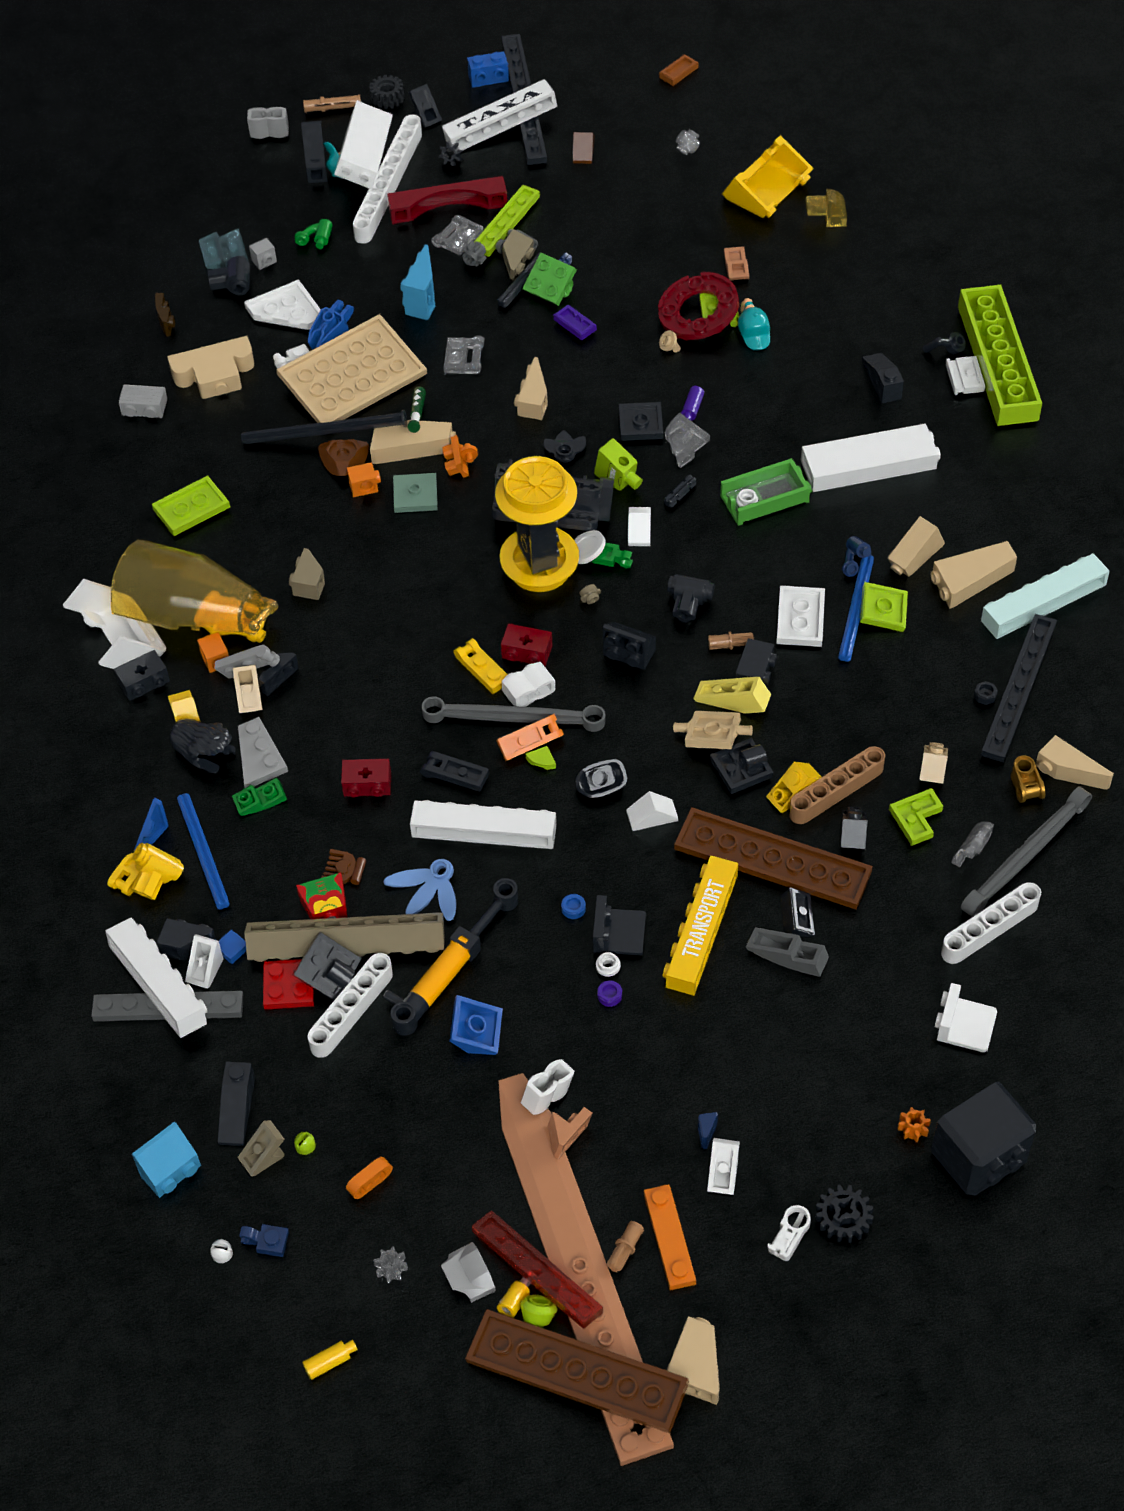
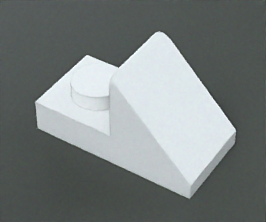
M629 507L628 546H650L651 507Z
M713 1139L707 1191L734 1194L739 1141Z

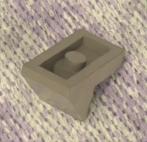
M271 1120L262 1122L238 1156V1159L251 1176L262 1172L285 1155L279 1147L284 1138Z

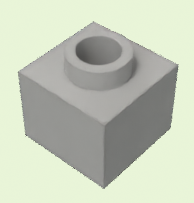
M267 238L249 246L251 259L259 270L277 262L275 248Z

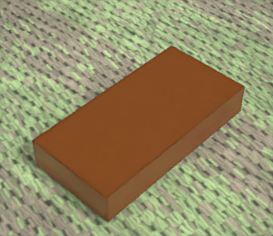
M684 54L659 72V78L674 86L698 68V62Z

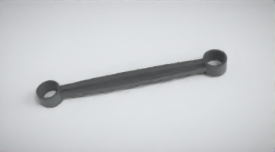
M428 697L422 703L423 718L429 723H438L444 717L535 723L555 714L557 724H583V727L591 732L600 731L605 726V711L597 705H590L583 711L519 706L444 704L443 700L439 697ZM432 706L441 708L437 713H428L426 711ZM590 715H598L601 717V720L590 722L586 718Z
M1080 786L1077 787L1067 799L1066 804L1040 826L993 873L978 891L973 890L968 894L961 905V910L971 917L980 913L986 906L987 901L1028 864L1075 813L1080 814L1087 807L1092 794Z

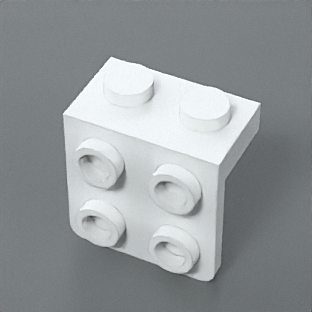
M951 983L949 992L944 991L940 1005L945 1007L944 1012H938L935 1027L939 1028L937 1040L979 1052H986L997 1015L996 1008L960 999L961 985Z

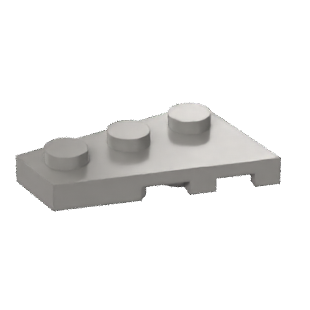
M259 717L238 726L245 788L251 785L256 786L288 772L287 765Z

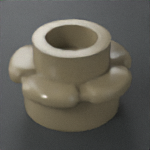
M594 584L586 586L580 591L582 602H587L588 604L596 602L599 599L601 590L597 589Z

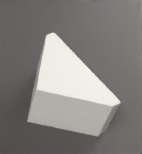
M650 791L626 809L632 831L678 821L672 799Z
M194 935L185 982L207 989L210 987L223 961L219 941Z

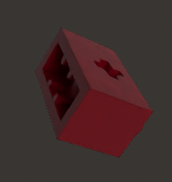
M508 624L501 643L502 658L529 664L541 662L546 666L552 649V632Z
M389 759L342 760L341 784L343 795L350 797L390 795L391 767Z

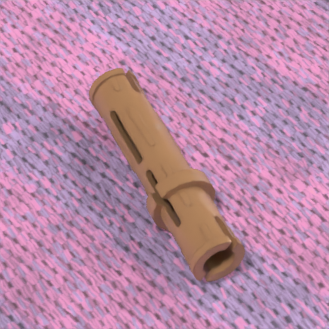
M360 95L325 99L320 97V99L303 100L304 112H326V110L352 108L355 107L356 101L361 102Z

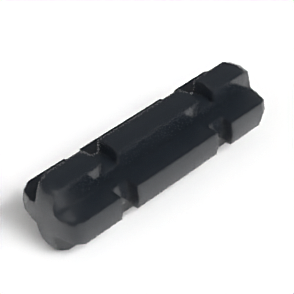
M687 475L683 481L670 491L671 493L664 497L663 503L672 508L677 503L676 501H680L690 491L689 489L696 485V478L692 475Z

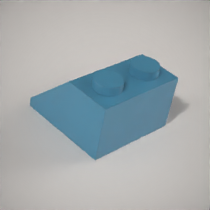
M175 1122L132 1153L140 1176L159 1198L173 1191L180 1181L195 1174L201 1166L197 1153Z

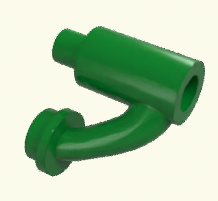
M322 219L319 223L307 227L304 231L297 232L294 237L295 242L300 246H304L309 242V236L316 232L314 238L316 247L322 249L329 240L332 229L331 221Z

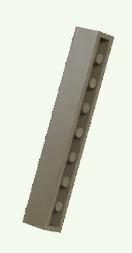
M443 913L247 923L245 929L247 960H255L257 962L275 958L290 960L294 957H304L319 932L358 957L370 953H384L386 955L391 952L411 954L415 951H426L434 953L444 950L445 944Z

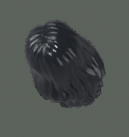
M185 718L178 720L170 732L172 747L194 767L205 770L207 773L217 774L219 766L209 760L198 758L199 754L208 756L218 753L228 756L230 752L235 754V747L229 745L232 737L228 730L222 727L221 722L203 723Z

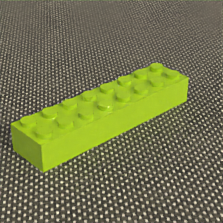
M993 285L961 289L958 308L973 354L977 357L985 390L997 426L1039 421L1042 401L1002 286Z

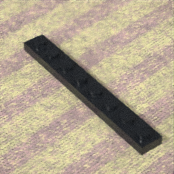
M1038 614L1034 615L983 746L981 756L1004 763L1057 620Z

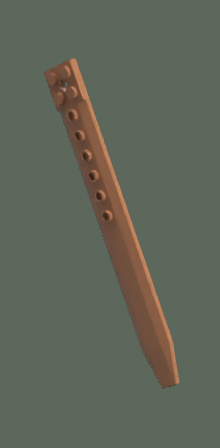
M523 1073L499 1080L502 1131L576 1340L643 1362L566 1152L559 1159L554 1157L548 1130L551 1112L547 1108L544 1112L533 1115L521 1104L528 1083ZM601 1410L621 1466L674 1448L669 1433L644 1425L645 1428L642 1429V1435H638L637 1432L630 1431L633 1428V1424L638 1422Z

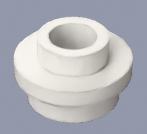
M751 489L741 490L736 498V503L739 507L758 502L756 493Z
M611 952L603 953L596 960V969L603 976H613L620 970V960ZM610 964V965H612V966H611V967H605L604 965Z

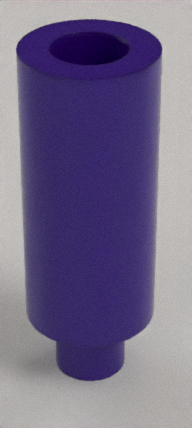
M692 386L682 409V421L686 424H689L691 420L696 418L702 402L704 390L699 386Z

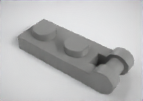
M259 645L215 661V669L227 678H234L233 668L256 665V669L266 665L274 667L279 663L280 656L273 651L270 652L267 646Z

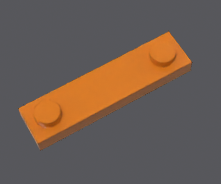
M670 1185L644 1190V1197L669 1289L674 1290L696 1285L695 1274Z

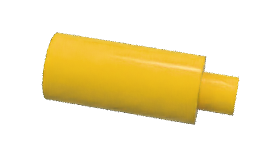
M353 1340L346 1344L340 1341L302 1363L312 1380L349 1360V1354L356 1351L357 1347Z

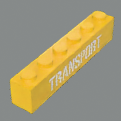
M710 856L708 864H703L700 872L701 883H696L693 891L695 899L693 903L689 902L685 916L688 918L686 923H681L678 931L679 942H674L670 956L673 957L671 963H666L663 971V977L666 978V988L695 995L738 876V863Z

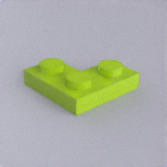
M932 788L890 804L889 811L911 846L933 838L934 832L925 818L942 812L943 805Z

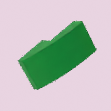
M277 778L257 789L251 785L232 796L241 816L271 808L287 800L282 785Z

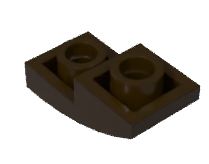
M156 293L155 304L160 326L166 336H171V329L175 328L174 315L171 316L169 302L165 301L164 293Z

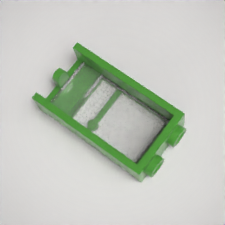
M791 458L721 481L720 496L739 526L751 519L803 502L809 503L812 488L809 481H805L802 476L801 468L796 466ZM751 489L756 493L758 502L739 507L736 503V498L741 490Z

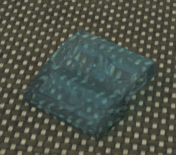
M238 229L221 237L215 232L199 239L207 269L224 268L227 261L235 256L247 258Z

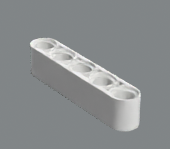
M1034 883L1022 884L948 933L943 941L942 958L950 964L959 963L1034 913L1038 908L1041 896L1039 886Z
M377 953L371 956L310 1029L308 1041L314 1056H328L390 982L393 972L388 955ZM365 985H369L368 988H361ZM350 1003H354V1004H355V1005H353V1006H347V1005L350 1004ZM333 1022H340L339 1024L332 1025ZM319 1040H325L322 1043H316Z

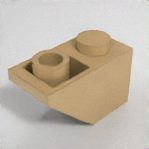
M931 742L929 746H924L920 780L943 784L948 756V748H944L943 744Z

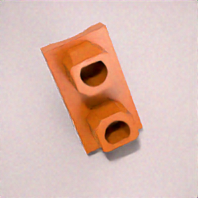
M452 436V444L442 447L445 458L450 460L445 462V468L450 476L461 473L464 478L469 476L467 462L472 463L476 459L478 450L469 443H466L464 446L459 444L458 436Z

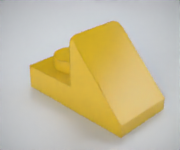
M190 690L168 696L176 722L185 718L200 721Z

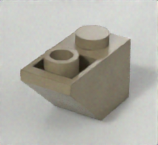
M512 229L503 243L502 252L509 277L512 280L524 270L525 261L527 259L530 260L535 251L533 248L534 240Z
M304 548L301 557L298 556L296 560V570L290 575L289 585L292 586L293 596L319 600L325 585L323 569L309 549Z

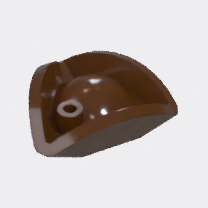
M354 439L331 440L320 444L318 449L324 466L331 474L346 476L348 475V467L365 463L369 444Z

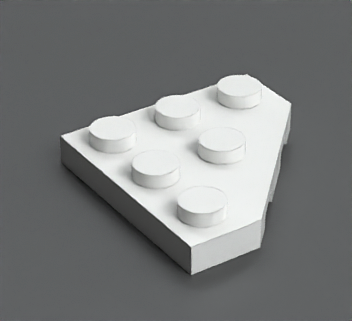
M299 280L244 302L245 308L254 320L307 330L311 329L321 310Z

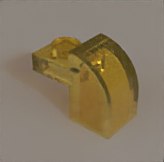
M826 189V195L806 196L808 216L825 215L826 227L846 226L847 212L845 200L841 193Z

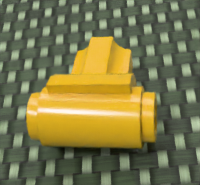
M140 843L132 857L139 873L131 890L141 896L155 900L162 883L165 884L171 880L176 881L180 877L184 865L181 863V860L151 844Z

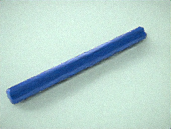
M872 555L861 559L839 652V659L841 661L849 662L851 660L861 616L862 586L865 582L869 583L874 560Z
M184 793L177 797L178 803L218 909L222 910L229 906V900L190 795Z

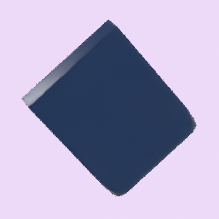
M717 1112L699 1114L698 1132L701 1148L707 1149L716 1129Z

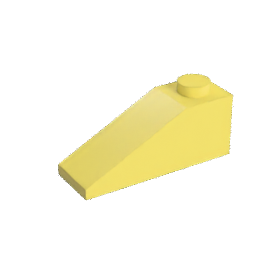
M760 677L700 681L694 700L741 713L765 712L771 693Z

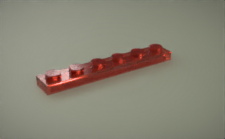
M492 1210L472 1225V1232L581 1328L585 1329L603 1314V1306Z

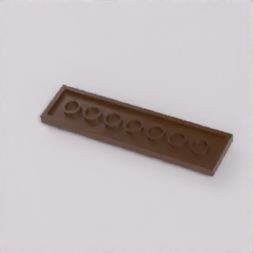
M692 807L674 844V850L708 861L710 856L738 863V871L804 891L810 895L856 910L873 867Z
M487 1309L465 1358L467 1363L669 1434L689 1385L687 1377Z

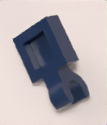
M262 1224L261 1231L242 1226L239 1237H241V1243L257 1245V1253L283 1257L289 1231L288 1228Z

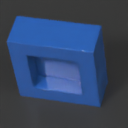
M230 930L219 940L222 955L231 964L246 952L245 940L233 930Z

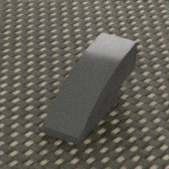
M756 927L746 945L747 950L771 962L819 977L829 958L824 945L803 942L799 935Z

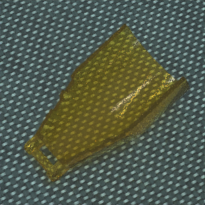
M137 540L128 546L118 562L111 587L112 614L168 629H178L179 626H192V630H199L200 627H213V631L242 632L255 635L260 630V625L278 608L274 600L261 597L257 590L206 555L148 540Z

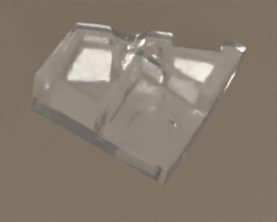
M681 413L670 422L665 430V437L667 442L671 444V451L675 454L677 465L680 468L695 457V451L710 441V435Z

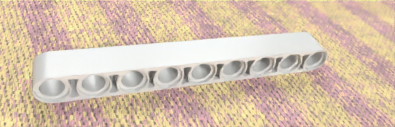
M408 115L404 118L378 170L372 188H369L353 220L355 240L359 243H368L373 238L388 207L387 193L395 192L422 137L421 120L417 115Z

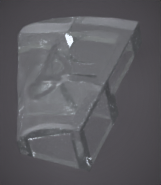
M990 822L976 824L953 857L951 863L960 867L966 857L973 859L976 853L980 854L991 836L994 824Z

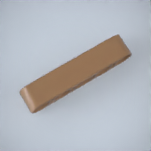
M876 746L869 747L795 794L790 803V819L797 824L807 823L878 777L884 768V751Z

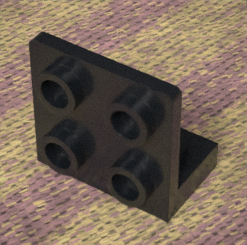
M597 895L593 952L642 955L646 912L611 909V906L607 905V896Z

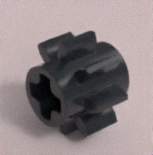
M448 141L446 142L447 147H440L442 154L439 157H443L444 164L451 162L452 166H456V160H463L460 156L464 150L458 148L459 143H455L452 146V143ZM454 151V155L449 156L448 153Z

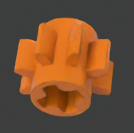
M911 1107L907 1114L901 1113L900 1120L902 1122H899L898 1130H903L905 1134L904 1139L910 1138L918 1142V1138L921 1135L928 1136L929 1130L927 1127L930 1126L931 1119H925L924 1110L918 1111Z

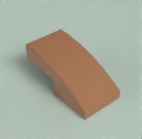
M744 247L724 248V258L729 280L749 279Z

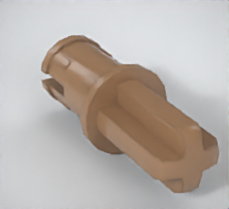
M728 632V634L709 635V650L730 648L732 650L735 646H745L748 638L754 640L753 633L731 634V632Z
M630 1221L621 1239L616 1240V1248L607 1262V1266L612 1271H621L629 1255L635 1252L634 1247L644 1232V1228L639 1223Z

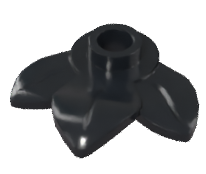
M565 430L561 431L555 440L544 439L545 450L553 454L555 459L562 463L572 461L575 458V454L582 452L586 446L585 436L572 439Z

